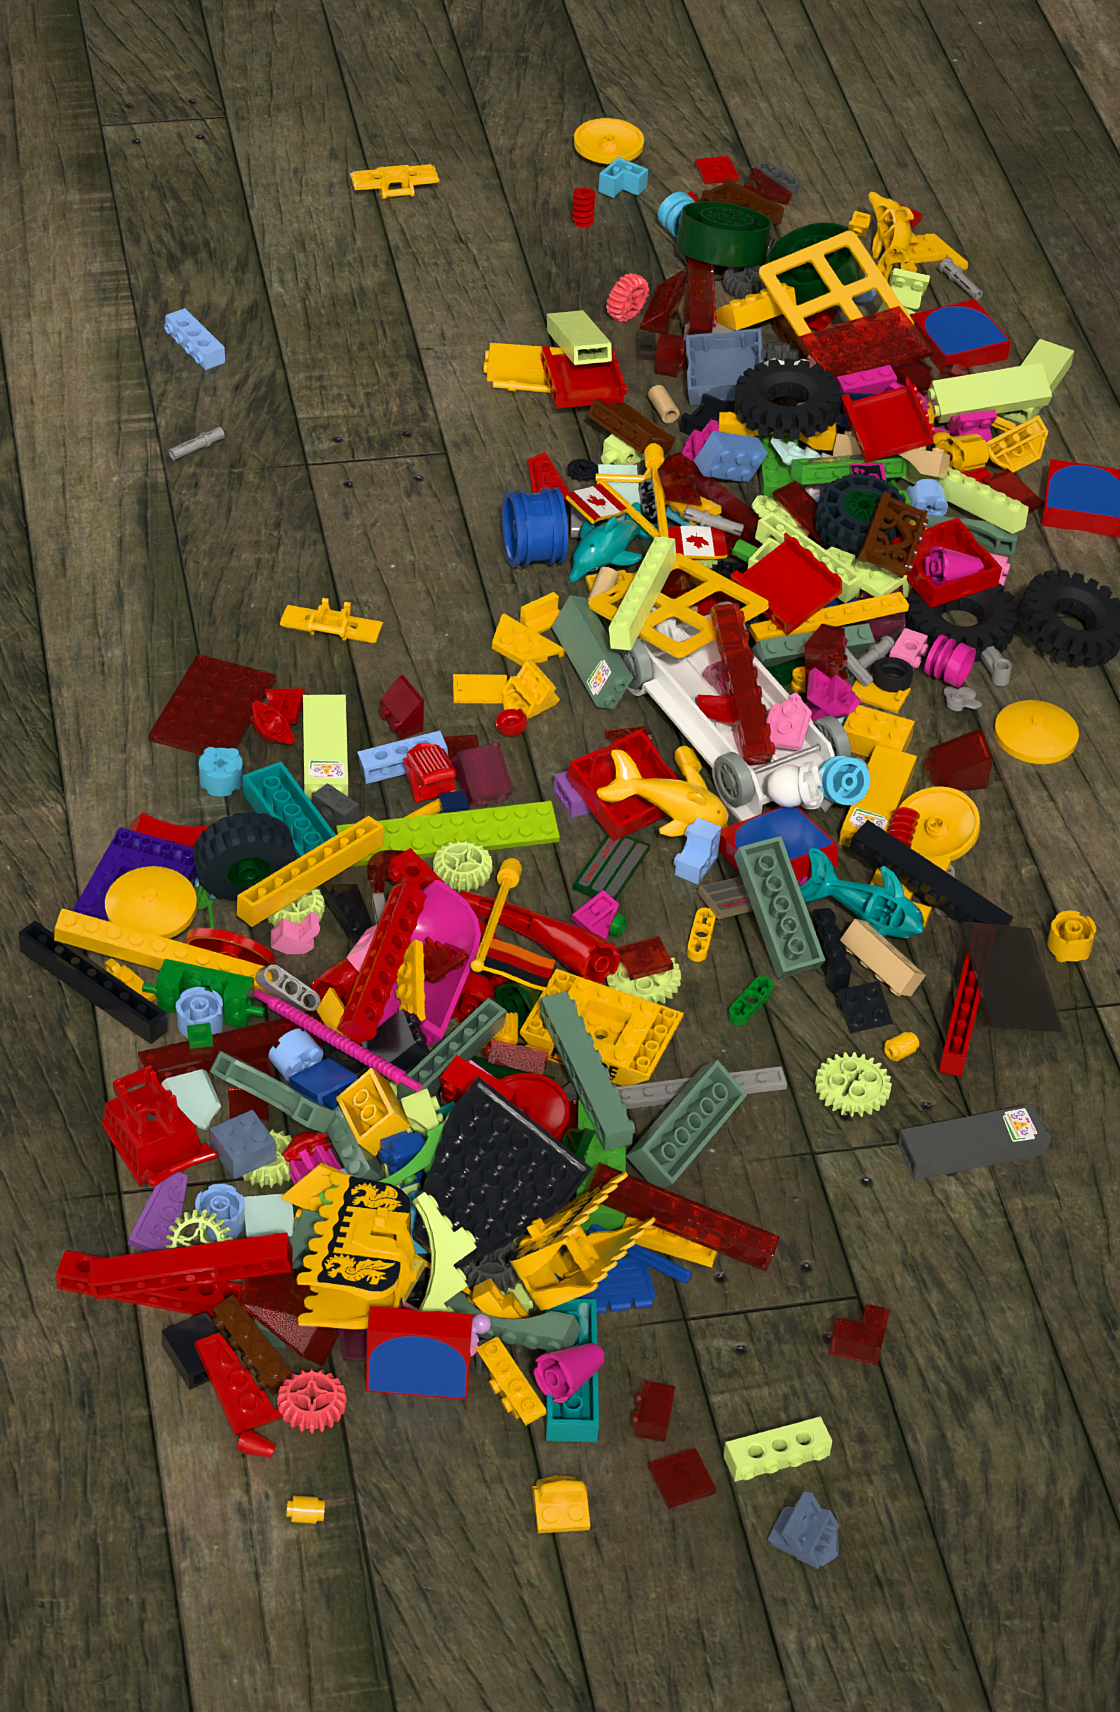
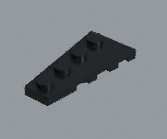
M323 884L319 891L354 945H356L364 932L373 927L358 885Z

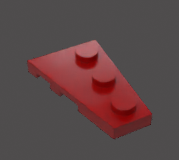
M698 695L697 706L707 718L761 733V698Z

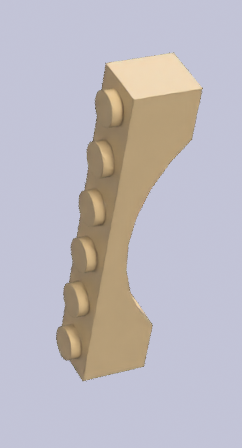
M853 432L837 433L833 456L861 454ZM926 446L898 454L914 465L920 474L946 478L950 455L944 454L943 449L932 448V451H927Z

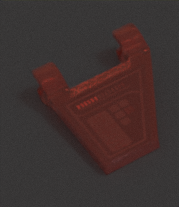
M752 168L751 173L755 175L751 174L749 179L751 181L760 180L757 188L750 183H745L743 187L768 200L788 206L793 193L763 174L758 168Z

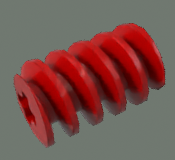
M585 187L576 188L573 191V214L571 218L575 221L577 227L588 228L594 223L595 191Z
M907 807L894 809L887 833L911 848V842L914 839L913 834L916 832L915 827L918 825L917 820L920 814L916 810Z

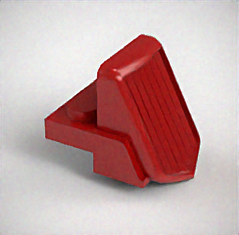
M420 742L408 751L407 757L403 758L406 778L410 781L414 802L439 797V793L456 791L454 777L457 776L456 769L444 748L437 744Z

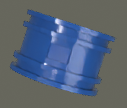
M552 487L550 490L549 488H542L540 492L524 493L523 490H516L515 492L507 490L505 492L502 503V531L505 552L511 567H518L519 564L526 567L532 561L541 560L545 561L548 565H552L555 562L557 564L565 562L568 550V523L564 499L558 487Z

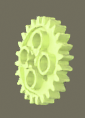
M758 495L752 503V508L755 509V512L761 518L773 512L805 536H808L811 532V527L808 525V522L804 521V518L799 517V514L791 507L781 504L778 500L775 501L772 497Z
M641 947L637 953L634 949H631L630 955L623 952V959L620 958L615 974L610 973L607 976V984L610 988L657 1004V1001L665 1004V997L672 999V993L678 992L677 987L681 985V971L679 970V964H675V958L669 959V953L661 955L660 949L654 953L651 947L647 952H644V949Z
M844 1052L843 1058L835 1054L834 1060L827 1058L826 1064H821V1068L817 1070L815 1080L816 1093H820V1100L826 1099L825 1106L833 1105L832 1111H836L839 1108L841 1109V1115L849 1111L851 1117L854 1116L855 1112H858L863 1117L864 1111L871 1115L873 1109L879 1111L880 1105L885 1106L886 1099H889L891 1077L886 1076L887 1069H881V1063L873 1064L874 1058L865 1060V1054L858 1058L855 1052H853L852 1057H849Z

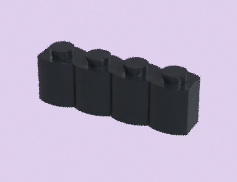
M831 908L814 909L812 924L826 960L822 964L821 970L826 976L828 990L831 993H837V990L849 988L852 966L846 958V947L840 941L841 932L838 926L835 925L836 916Z

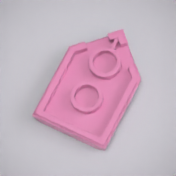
M797 692L790 695L786 701L780 704L777 703L770 708L760 743L765 747L793 750L802 748L812 711L801 700Z

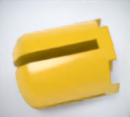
M975 433L941 439L935 446V448L943 449L944 454L950 455L948 467L960 472L966 470L970 472L984 467L990 456L987 442Z

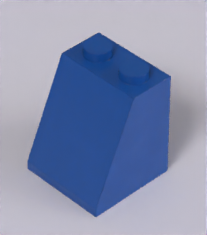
M330 1058L289 1077L292 1088L331 1110H334L339 1105L336 1097L358 1079L356 1074Z

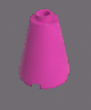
M934 546L929 550L932 552L930 556H926L924 567L926 576H931L930 580L935 586L945 584L946 580L951 582L978 573L980 569L984 570V565L980 558L941 546Z
M589 1343L545 1353L536 1359L538 1365L534 1369V1375L537 1384L545 1395L550 1394L555 1398L552 1401L563 1403L569 1400L604 1364V1352L596 1344Z

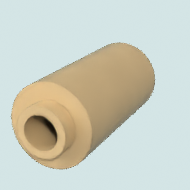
M662 385L652 387L648 392V398L663 422L672 423L676 421L680 412L665 387Z
M601 567L589 594L588 601L615 586L619 573L612 568Z

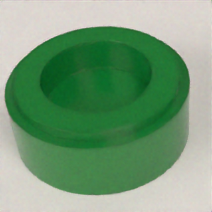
M621 914L616 915L610 926L609 933L617 938L620 937L626 929L627 917Z

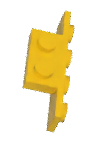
M498 1337L476 1348L477 1353L489 1370L491 1380L488 1383L494 1394L499 1393L502 1399L500 1401L507 1413L512 1412L516 1419L521 1418L525 1426L547 1414L546 1408Z

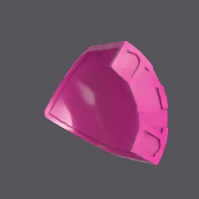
M434 880L422 891L427 897L424 902V909L417 921L418 925L410 939L411 942L414 940L423 942L426 1019L421 1021L420 1027L427 1037V1046L443 1038L471 969V962L475 959L481 938L478 918L469 903L440 880ZM397 981L393 984L390 992L391 996L386 1002L383 1010L384 1015L380 1019L377 1028L399 1012L401 1000L396 997Z

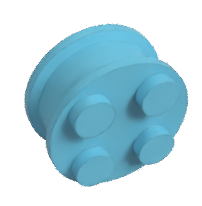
M834 756L828 759L819 770L822 786H818V788L822 791L824 798L831 802L842 805L855 804L864 798L869 789L870 775L868 769L858 759Z

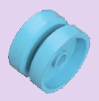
M685 192L671 194L662 202L658 210L659 222L676 238H678L682 208L689 203L695 202Z

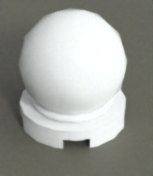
M814 762L803 763L801 768L788 764L777 768L771 773L768 780V793L771 799L781 807L792 808L799 806L803 802L806 806H817L822 797L821 795L818 796V786H822L818 766H813Z

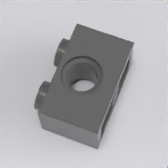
M325 784L312 794L313 805L324 820L334 828L337 825L359 822V804L330 784Z

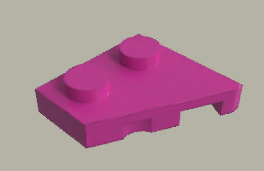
M603 890L574 912L571 920L578 926L587 928L607 939L619 903Z

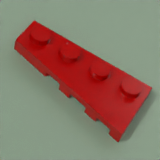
M546 452L528 459L533 493L540 492L542 488H549L550 490L552 487H558L562 493L564 503H568L569 501L566 499V496L570 491Z
M220 1333L195 1342L196 1350L234 1437L241 1435L243 1429L247 1431L250 1429L254 1430L282 1418L281 1413L278 1409L275 1410L269 1402V1397L263 1390L259 1389L253 1381V1376L248 1370L244 1369L238 1361V1356Z

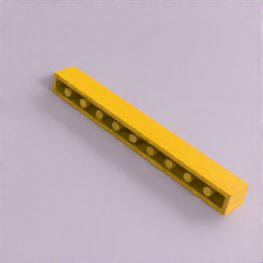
M63 908L55 925L54 940L159 971L164 960L169 959L253 977L254 992L260 989L274 997L260 987L255 980L256 972L260 968L265 967L262 965ZM267 971V979L272 981V975Z

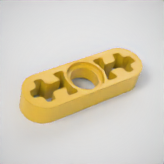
M701 908L697 910L687 949L688 958L695 962L705 960L708 954L716 919L710 908ZM704 918H707L706 924H702ZM704 932L707 934V936L699 937L696 935V933ZM697 945L701 946L699 952L696 951Z

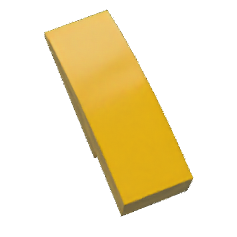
M491 1278L473 1287L472 1300L482 1312L503 1319L531 1318L514 1293L511 1292L504 1296Z

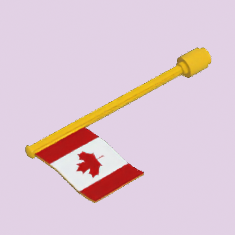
M656 443L649 444L644 451L646 468L650 467L652 470L659 536L674 538L676 553L683 554L690 559L714 560L727 558L728 554L723 530L703 526L667 527L660 471L665 466L664 451Z
M604 478L599 479L597 484L592 487L572 491L566 496V499L592 524L626 512L653 538L660 537L659 531L615 491ZM694 560L699 564L703 565L699 560ZM684 572L685 576L697 587L705 583L693 575Z

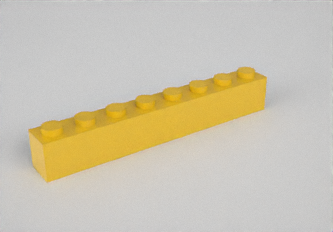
M367 816L237 895V916L251 927L260 923L383 847L384 826L370 816Z

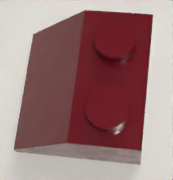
M401 675L381 697L379 715L382 720L389 724L391 731L396 733L402 740L423 732L424 700L404 675Z

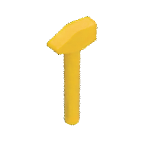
M650 467L644 475H595V481L601 478L606 479L607 482L641 483L647 478L653 480Z

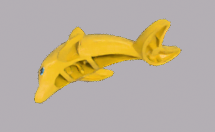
M870 192L869 200L877 219V232L873 239L872 254L873 259H878L883 246L886 250L878 261L877 267L888 282L893 264L908 263L910 257L907 249L910 243L918 244L920 240L911 230L909 220L914 219L911 209L901 206L894 199L884 198L875 192Z
M620 749L612 750L611 755L616 767V779L609 785L598 788L596 791L598 797L603 801L618 802L634 794L643 797L673 818L672 821L659 828L660 834L670 837L685 835L688 825L693 824L697 817L721 826V829L728 827L729 813L723 801L708 791L703 778L688 763L682 765L687 782L674 779H644L641 777L636 764L626 752Z

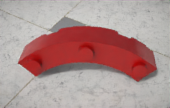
M142 812L131 822L129 830L194 848L199 835L209 825H175L158 820Z

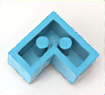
M618 157L600 173L598 192L613 198L621 190L639 195L647 188L648 169Z

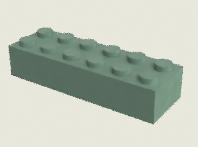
M778 836L739 847L734 857L777 979L820 968L826 960L782 837Z
M718 1060L701 1067L628 1152L626 1157L656 1191L672 1185L744 1100L747 1093Z

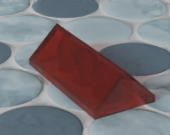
M685 269L657 285L640 325L641 330L668 335L685 294L687 274Z
M796 480L775 490L772 493L774 497L822 547L829 549V545L823 542L816 530L815 515L818 503Z

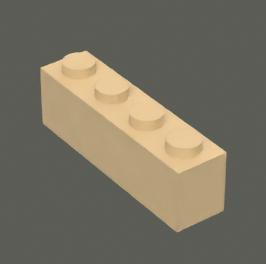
M854 919L840 940L846 945V951L854 956L857 955L861 959L860 963L864 967L872 969L875 972L874 976L881 982L891 986L889 988L890 991L897 996L905 995L911 997L926 976L867 921Z

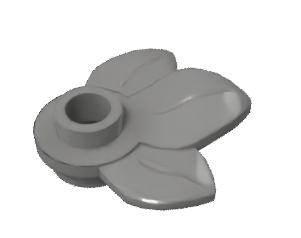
M947 686L944 689L943 694L947 697V707L951 710L962 711L963 707L976 709L982 706L981 702L975 700L977 693L972 688L961 687L958 690L952 686Z

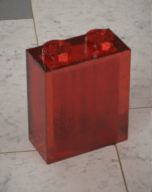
M499 1037L489 1041L485 1050V1056L488 1057L489 1063L543 1075L546 1071L550 1049Z

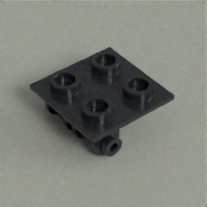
M879 981L837 990L839 999L836 1000V1006L838 1009L841 1008L843 1010L850 1034L893 1024Z

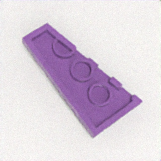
M178 1172L155 1186L128 1239L127 1245L150 1252L166 1250V1245L173 1244V1241L166 1239L167 1235L175 1234L169 1229L171 1225L179 1227L175 1219L181 1218L188 1175Z

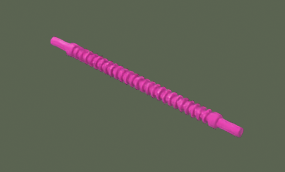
M260 989L254 992V997L267 1004L270 1010L281 1014V1016L308 1030L313 1035L318 1036V1038H322L323 1041H327L332 1046H336L337 1049L354 1057L356 1060L369 1066V1068H373L378 1073L388 1077V1079H392L393 1082L404 1084L416 1092L422 1089V1084L407 1076L404 1070L393 1066L392 1063L375 1055L368 1049L360 1047L359 1044L342 1036L340 1033L332 1030V1028L327 1027V1025H323V1023L296 1009L294 1006L287 1004L286 1001H282L277 996L272 997Z

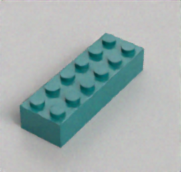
M282 761L242 775L243 795L255 812L258 814L266 813L271 817L275 816L290 829L297 859L336 836Z
M572 1299L545 1310V1313L555 1311L575 1316L581 1331L573 1347L589 1343L597 1345L596 1299ZM598 1370L569 1400L563 1403L552 1401L555 1398L550 1394L545 1395L547 1411L546 1441L597 1442L599 1430Z

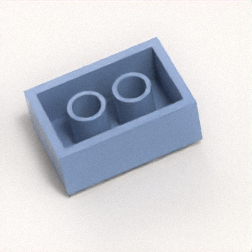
M712 431L694 459V462L703 476L749 483L768 452L759 438Z

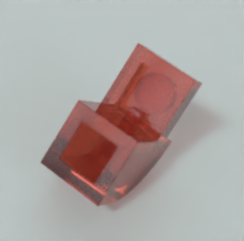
M384 850L377 852L369 859L367 880H371V887H375V893H384L385 881H392L388 874L390 860L404 851Z

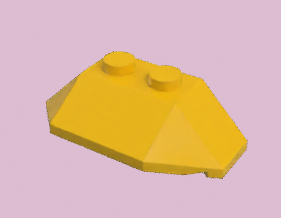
M1038 415L988 441L991 461L1009 473H1014L1039 460L1048 435V430L1040 416Z

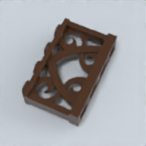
M729 179L725 180L724 184L711 190H703L700 201L724 202L748 207L769 217L772 225L776 226L781 224L784 207Z
M595 398L587 414L592 420L640 453H644L649 444L656 443L663 448L664 454H669L675 441L674 436L625 402L618 404L605 403Z
M884 491L876 505L857 560L863 563L865 561L899 575V578H903L906 572L910 573L914 565L911 559H915L919 548L916 545H919L924 533H921V530L924 531L929 519H926L928 511H922L890 497V493ZM905 516V517L910 518V519H905V520L903 521L902 517ZM884 519L888 520V522L892 521V523L887 524L884 522ZM911 519L916 522L915 525H910V524H909V522L911 521ZM897 526L903 535L904 541L889 545L888 537L879 529L889 530ZM877 538H880V539H882L883 541H882V542H878V541H877ZM897 556L902 557V563L897 561Z

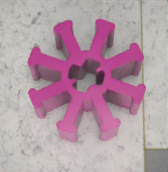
M316 1145V1149L311 1156L306 1149L299 1152L303 1161L291 1160L289 1163L291 1169L289 1175L294 1185L302 1177L310 1173L319 1163H324L338 1170L342 1169L332 1150L329 1148L325 1152L322 1145Z

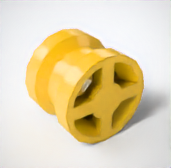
M797 667L793 670L791 687L794 691L799 693L807 692L809 671H811L809 668Z

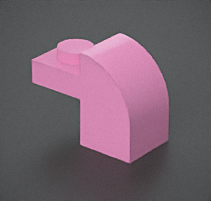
M310 912L299 924L283 918L271 930V948L285 954H304L314 948V938L320 931L319 915Z

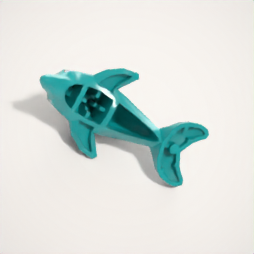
M634 502L632 506L642 515L641 504ZM627 513L625 514V519L617 520L615 516H612L609 521L596 527L586 519L581 525V541L573 553V568L569 575V581L572 583L576 582L587 573L596 571L608 564L617 566L635 564L642 559L641 554L625 551L636 537L649 542H653L654 538ZM652 524L659 531L658 524Z
M816 848L809 849L808 854L812 864V877L799 886L805 902H814L831 895L859 919L867 921L883 937L888 935L912 938L922 934L924 930L922 912L905 897L902 884L893 871L886 866L880 868L884 887L838 880L829 857L821 850Z

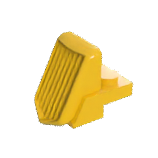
M526 660L518 675L511 676L501 691L504 695V710H518L521 708L526 714L527 720L557 705L560 700L554 693L556 690L555 685L533 660Z
M555 1475L539 1479L536 1482V1486H532L537 1534L590 1530L587 1490L584 1482L577 1477Z

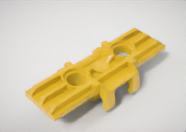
M432 164L379 167L375 170L354 171L350 173L355 190L380 189L382 200L386 199V197L406 195L414 197L413 186L439 182L436 169ZM400 182L402 189L389 190L390 183Z
M322 598V605H319L318 610L287 605L281 618L280 626L307 631L314 635L315 631L337 634L345 641L346 639L376 643L383 622L350 616V602H344V608L341 612L330 610L329 599Z

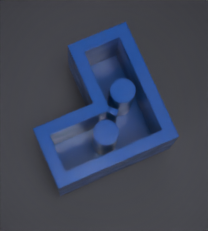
M407 1130L380 1139L378 1157L382 1164H386L391 1176L415 1158L425 1145V1142L418 1131L409 1134ZM426 1172L418 1173L416 1175L418 1179L406 1186L403 1183L399 1184L400 1189L426 1180Z

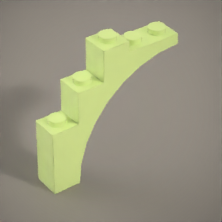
M424 1192L412 1201L422 1217L429 1237L431 1251L430 1279L426 1295L418 1311L455 1313L450 1306L446 1307L444 1303L468 1285L465 1283L466 1277L459 1268L455 1269L453 1265L477 1248L474 1244L476 1241L473 1235L462 1227L453 1232L451 1221L445 1215L442 1216L437 1210L438 1204L431 1195L427 1196Z

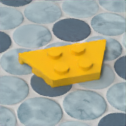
M504 613L501 615L492 641V649L522 667L526 660L541 663L548 661L549 656L558 655L560 658L565 655V650L561 646Z
M319 1163L292 1188L284 1192L281 1199L303 1209L319 1212V1208L323 1206L319 1194L334 1186L330 1183V1174L332 1172L349 1174L324 1163Z

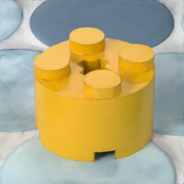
M1069 910L1058 913L1051 923L1047 941L1048 948L1055 955V959L1059 962L1088 959L1095 938L1096 925L1090 917L1087 916L1085 918L1078 911Z

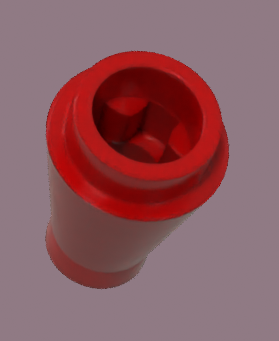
M243 1429L236 1449L242 1451L241 1454L272 1458L276 1443L267 1440L251 1429L249 1431Z

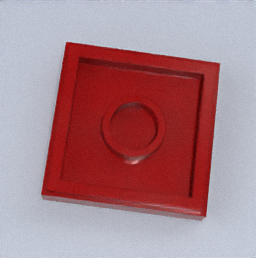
M729 156L695 159V166L704 184L723 183L727 179L731 181L739 180V175Z

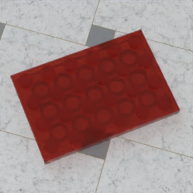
M900 306L797 337V344L813 365L823 366L824 371L829 370L832 372L834 379L839 376L888 365L891 368H895L933 356V349Z
M197 654L148 734L149 741L203 755L204 750L208 747L236 749L252 723L250 717L253 715L251 704L255 700L264 702L266 699V689L273 687L276 675Z

